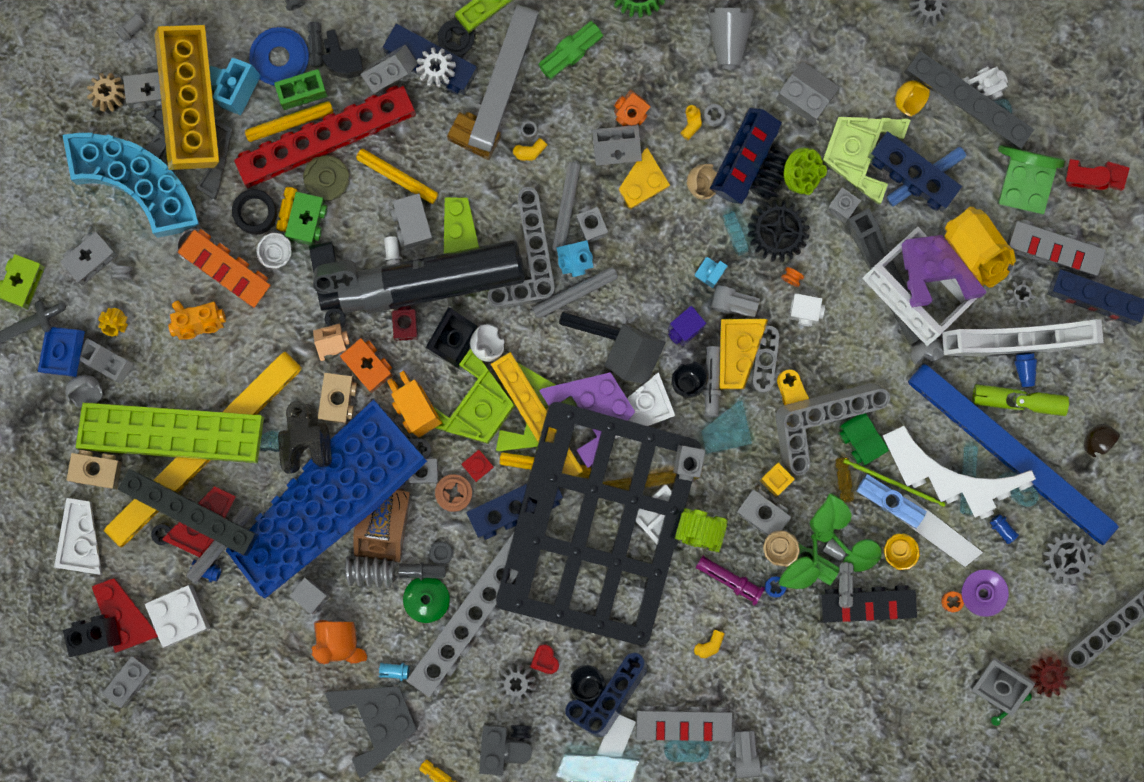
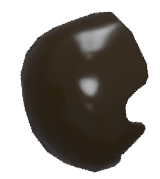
M1099 424L1091 428L1086 434L1084 449L1093 457H1096L1095 452L1104 455L1118 441L1120 433L1110 425Z

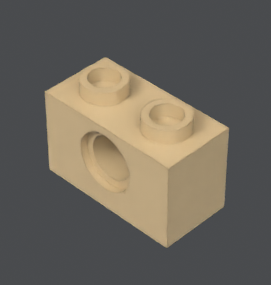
M324 373L318 420L348 424V419L352 420L354 406L351 405V398L356 396L357 383L354 382L352 376ZM336 393L344 395V402L340 405H334L332 402V398Z
M79 450V454L71 453L66 481L117 490L122 462L117 461L114 455L102 454V458L93 457V452ZM98 463L100 471L97 475L93 476L90 473V467L92 464Z

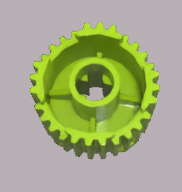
M684 508L675 539L681 540L686 545L705 549L707 547L709 551L719 553L728 520L717 516H707L708 513L694 509L693 511Z

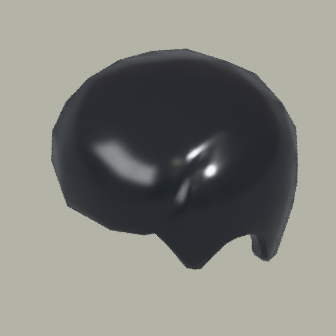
M698 362L681 364L673 372L671 384L674 391L682 397H697L707 386L708 374L705 367Z
M588 664L579 666L571 674V692L577 700L583 703L596 702L606 688L604 676L594 666Z

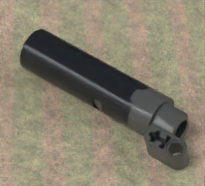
M509 240L358 271L357 265L350 260L323 264L314 271L313 287L315 291L321 294L338 292L343 313L365 309L368 314L521 284L525 281V274L519 245L515 240ZM325 277V278H327V279H329V280H327V281H322V280H320L319 278Z

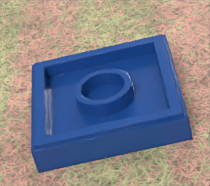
M51 327L49 332H45L38 372L76 377L85 331Z

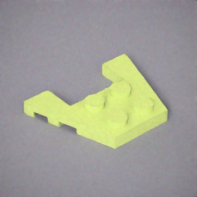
M838 117L822 161L880 205L888 184L866 176L871 161L868 156L875 148L880 133L885 134L888 131L903 141L910 119Z

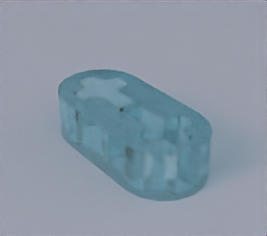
M734 211L722 215L725 228L737 256L749 252L746 239Z
M1005 472L1002 473L998 478L1011 477L1017 474L1013 472ZM1033 486L1022 490L1025 493L1031 492L1030 497L1032 501H1023L1024 496L1019 492V487L1010 491L1011 496L1009 497L1023 507L1035 505L1039 498V494Z
M671 740L666 743L664 754L667 759L673 762H702L708 757L709 748L703 741ZM673 744H677V748L685 749V753H677V757L674 758L671 753H668V749H671ZM700 744V747L705 749V753H701L700 757L696 758V754L688 753V749H695L696 745Z

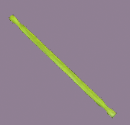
M847 459L843 460V463L851 465L860 471L919 497L935 502L942 507L946 505L945 502L938 501L929 495L868 468L852 463Z

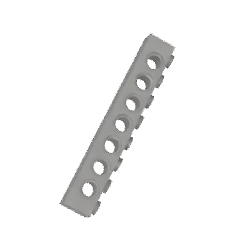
M513 534L406 680L426 696L438 695L445 685L441 681L446 675L451 677L459 666L455 663L459 656L465 657L472 648V645L469 644L474 636L480 637L486 628L483 625L488 617L492 619L500 609L496 604V598L492 601L484 599L483 591L488 587H492L495 589L497 597L501 582L497 579V572L505 567ZM510 569V578L507 583L514 582L517 577V570ZM474 606L480 607L483 614L479 620H473L469 616V611ZM461 625L467 627L469 631L465 639H459L455 634L457 627ZM445 645H451L455 650L454 656L450 659L442 655V648ZM431 664H436L441 669V673L437 678H433L428 674V667Z

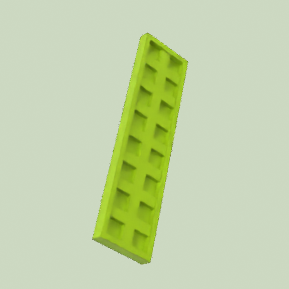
M82 403L75 448L85 451L258 463L264 417L251 414Z

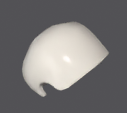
M272 232L265 235L257 245L256 252L259 262L265 267L272 269L285 266L292 255L289 239L281 233Z
M489 324L480 325L472 334L470 348L480 360L485 362L495 361L504 352V339L498 337V329Z

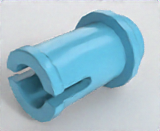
M380 663L379 673L381 674H379V678H397L400 681L408 679L409 665H405V663H401V665Z

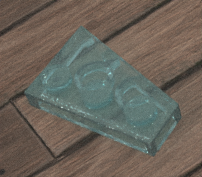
M565 752L556 777L568 782H631L640 759Z

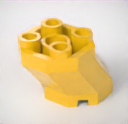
M968 207L965 212L947 223L945 226L947 231L945 239L982 286L986 285L992 288L1008 276L1010 272L1007 270L1010 264L1013 266L1016 262L1014 250L1006 243L984 211Z

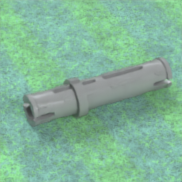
M708 346L706 347L708 381L705 390H703V396H705L704 416L719 417V397L722 395V391L719 390L720 347Z

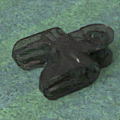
M301 401L291 402L286 409L288 429L280 431L278 435L281 469L286 474L297 472L301 466V455L308 448L311 451L312 460L317 466H329L332 462L330 434L327 425L324 422L318 423V413L314 406Z

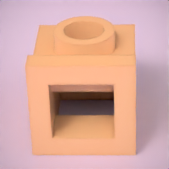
M340 323L313 330L314 343L320 361H324L327 355H337L345 351L346 345L350 344L347 331H342Z

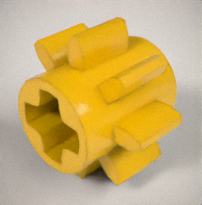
M108 308L106 313L101 312L98 318L100 321L98 327L107 336H118L119 332H125L128 326L126 323L128 317L118 308Z

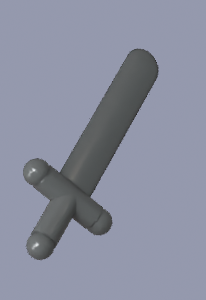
M36 301L35 308L37 313L1 330L0 344L41 324L44 332H49L51 330L49 318L65 311L66 305L61 302L46 309L42 301Z

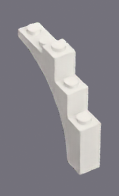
M1100 319L1022 328L957 329L942 333L944 355L981 357L994 354L1057 352L1103 343L1102 320Z
M905 426L883 435L907 486L912 485L913 488L927 483L925 478L929 477L940 501L946 500L947 504L959 499V494L963 492L974 517L980 516L981 520L994 514L993 509L996 508L993 501L994 498L997 497L998 501L1011 496V490L1019 487L1020 491L1031 487L1033 485L1032 481L1036 479L1032 470L1015 476L997 479L975 478L959 474L940 465L929 457L915 443Z

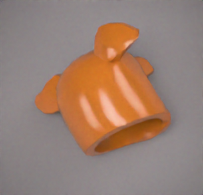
M327 620L314 622L316 645L311 647V655L316 661L321 664H328L329 662L346 660L354 664L367 660L366 652L363 649L356 648L357 636L354 622H329Z

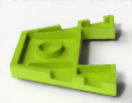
M470 349L459 366L476 377L477 381L450 418L434 408L442 421V424L434 429L489 444L515 405L482 360L477 358Z
M518 363L547 411L548 404L539 390L555 386L556 384ZM572 397L561 402L577 406ZM526 423L524 435L500 430L496 451L533 448L538 446V441Z

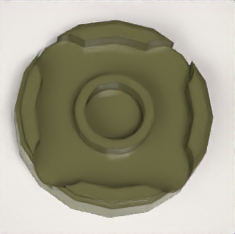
M331 155L312 159L307 164L303 173L307 192L310 195L321 197L325 201H333L340 198L346 192L349 185V173L346 165L339 158Z

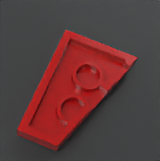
M214 486L198 504L226 518L236 496ZM178 522L162 538L163 541L199 558L214 541L181 522Z
M116 578L92 586L101 615L104 614L105 618L115 617L121 641L120 645L113 646L115 653L158 638L156 630L134 604L131 597Z

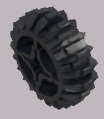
M773 200L772 208L766 202L764 203L765 211L758 207L756 212L759 216L751 215L750 219L755 223H748L747 227L754 231L748 232L747 237H755L749 244L750 246L758 244L755 253L757 254L763 250V259H766L768 254H770L771 262L775 261L776 256H779L780 262H784L785 255L789 260H792V251L799 255L801 253L799 247H806L807 244L803 240L809 239L810 235L803 233V231H808L810 226L802 225V223L807 221V217L799 218L802 210L798 209L795 213L793 211L795 204L792 203L789 208H786V201L783 200L780 207L777 200ZM778 214L775 223L761 224L762 220L767 216ZM785 216L794 222L797 231L786 225ZM780 223L781 231L784 230V232L777 239L776 232H773V230ZM760 231L771 237L772 247L764 242ZM796 238L791 246L779 249L782 239Z

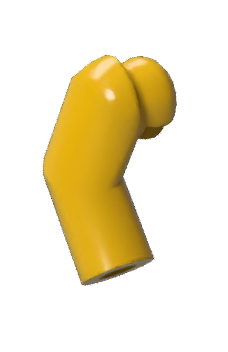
M689 105L686 108L685 113L688 125L680 132L688 141L702 126L701 112L695 105Z
M538 138L532 146L516 145L513 148V155L521 161H533L548 145L541 138Z
M714 630L710 642L705 644L698 643L694 647L695 655L706 659L717 654L725 633Z

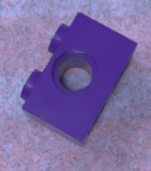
M690 306L669 324L668 336L676 345L680 343L683 347L700 333L707 323Z

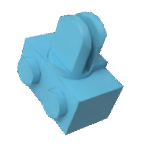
M232 57L227 69L209 66L211 89L215 91L212 98L221 108L241 116L261 75L251 64Z

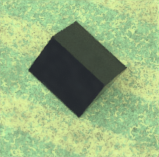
M448 307L425 348L427 352L459 368L460 362L470 349L471 336L478 326Z

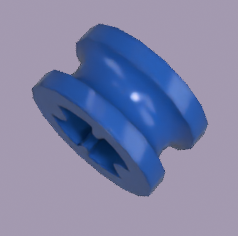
M771 577L765 582V592L770 597H780L785 593L786 587L779 586L781 591L778 594L776 591H774V594L770 591L772 587L770 583L773 580L774 583H777L780 577Z

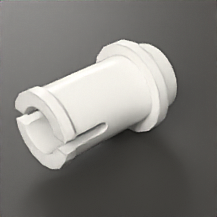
M398 237L384 238L386 254L384 262L387 265L400 263L402 257L399 254Z

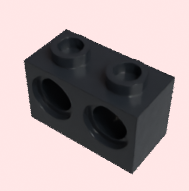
M102 614L91 617V622L86 623L85 620L72 622L71 628L63 630L69 657L120 645L121 641L115 617L105 618V615Z

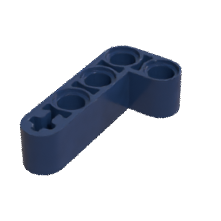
M638 653L628 654L593 708L579 700H573L565 708L566 716L575 725L597 738L605 736L645 676L648 665L644 658ZM632 663H635V664L639 663V664H640V667H639V668H636V667L632 668L631 664H632ZM628 672L629 675L632 674L633 679H631V678H630L627 674H625V673ZM620 681H628V686L625 690L617 689ZM614 700L615 707L612 710H605L606 702ZM576 708H583V713L580 717L574 718L572 716ZM602 720V727L599 730H592L593 722Z

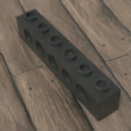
M128 469L118 488L119 491L244 556H248L258 537V534L135 470Z

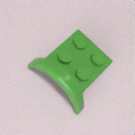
M999 145L998 151L1010 156L998 204L1044 214L1056 169L1063 168L1066 160Z

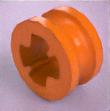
M786 267V274H782L781 278L785 282L799 287V281L804 279V275L790 267Z
M950 591L942 597V607L948 612H958L964 606L962 595L958 592ZM956 596L958 598V601H956L958 606L949 607L947 605L949 603L947 601L948 597L954 598Z

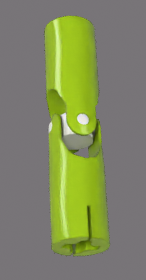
M975 384L973 388V393L975 394H972V403L974 405L1011 410H1025L1024 407L1035 413L1066 416L1069 408V397L1065 395L1042 392L1027 394V392L1019 389ZM1014 392L1016 393L1013 397L1014 406H1009L1006 403V398L1010 393Z

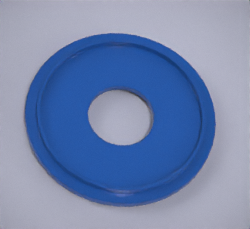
M276 27L268 29L256 37L250 48L249 61L261 75V81L275 86V82L304 74L309 62V52L305 41L298 33L288 28ZM276 47H283L289 53L288 62L280 67L274 66L269 60L271 50Z

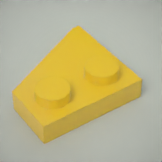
M648 148L644 149L641 154L642 161L635 163L618 190L630 210L670 187Z

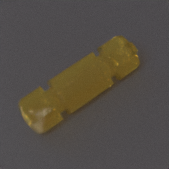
M840 457L835 460L836 468L839 470L837 472L839 490L842 492L840 499L845 503L854 501L853 492H851L852 481L850 470H848L849 465L843 463V460H848V458Z

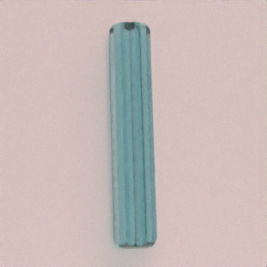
M976 446L964 447L962 469L963 475L975 478L978 448ZM962 492L960 513L971 515L973 513Z

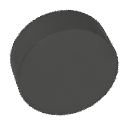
M440 541L431 546L429 555L435 564L445 565L451 561L453 550L448 543Z

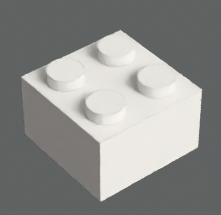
M187 585L145 604L163 648L211 629L193 585Z

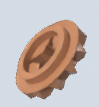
M456 474L447 475L436 485L435 498L443 509L457 512L466 508L470 503L472 488L464 477ZM457 483V491L461 495H463V497H455L454 500H452V502L449 503L450 494L444 491V489L452 490Z

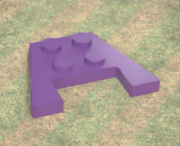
M943 235L906 239L901 244L905 270H908L909 274L907 287L908 290H911L912 298L909 300L911 308L926 306L933 301L925 284L928 282L956 279L965 300L981 298L986 294V290Z
M611 372L539 390L548 406L553 402H563L567 398L572 397L579 408L629 421L635 413V410ZM592 429L596 438L576 450L587 468L591 467L601 434L599 430Z

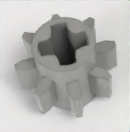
M1025 280L1019 286L1016 282L1011 283L1013 290L1005 292L1010 297L1007 304L1012 302L1015 304L1016 310L1020 308L1021 304L1025 308L1029 307L1028 300L1036 298L1034 295H1031V290L1034 286H1026ZM1020 290L1022 291L1021 294L1025 296L1021 300L1019 295L1016 294Z

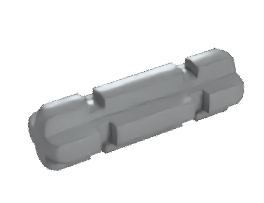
M844 562L839 566V573L842 574V576H839V595H841L839 597V606L849 608L853 606V596H851L853 595V575L851 574L854 573V566L852 563Z

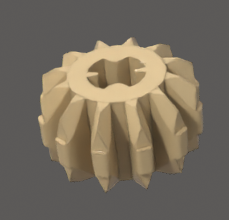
M100 73V80L97 81L96 78H92L91 80L95 85L87 86V89L92 92L87 97L93 101L92 106L94 108L100 106V110L105 112L108 107L111 112H114L115 104L119 107L123 105L119 100L125 99V94L122 93L125 91L124 84H121L122 79L120 77L114 79L112 73H109L107 77ZM109 88V90H110L111 92H108V93H109L110 95L105 96V95L103 94V93H106L104 90H106V89Z

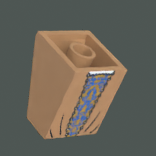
M398 488L375 511L355 526L353 534L354 556L372 559L377 557L379 560L387 558V561H393L394 558L395 562L400 563L410 504V492Z

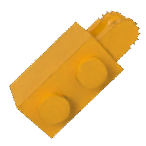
M403 370L400 372V378L405 385L400 389L395 380L392 378L387 380L393 392L391 394L394 399L392 405L399 415H403L405 421L402 423L409 434L413 433L420 438L442 424V421L422 385L415 379L411 381Z

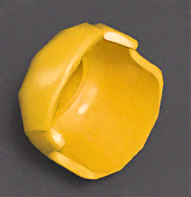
M907 81L897 90L895 95L896 107L902 113L911 117L925 106L929 99L930 90L919 81Z
M905 533L891 536L887 539L883 548L886 561L897 570L912 568L920 557L918 543L914 538Z

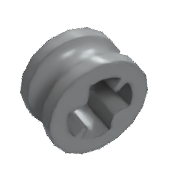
M718 104L709 105L704 112V121L707 125L713 127L719 126L725 117L724 109ZM713 110L718 111L717 115L721 117L720 119L716 118L715 121H712L711 116L708 115V112L710 111L712 113Z
M111 267V270L114 271L111 279H132L130 275L132 267Z

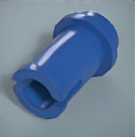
M998 514L989 522L992 525L991 529H995L1006 541V544H1010L1019 534L1006 521V516Z
M193 560L191 565H194L197 560ZM216 564L211 565L201 577L208 579L209 582H217L221 575V568H218Z

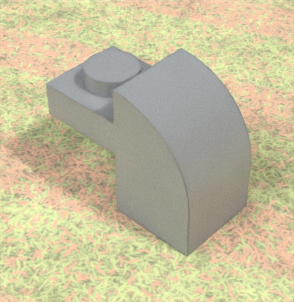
M88 338L82 346L81 362L116 382L123 383L133 366L131 362Z

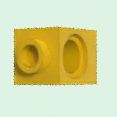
M777 463L759 481L777 497L795 479Z

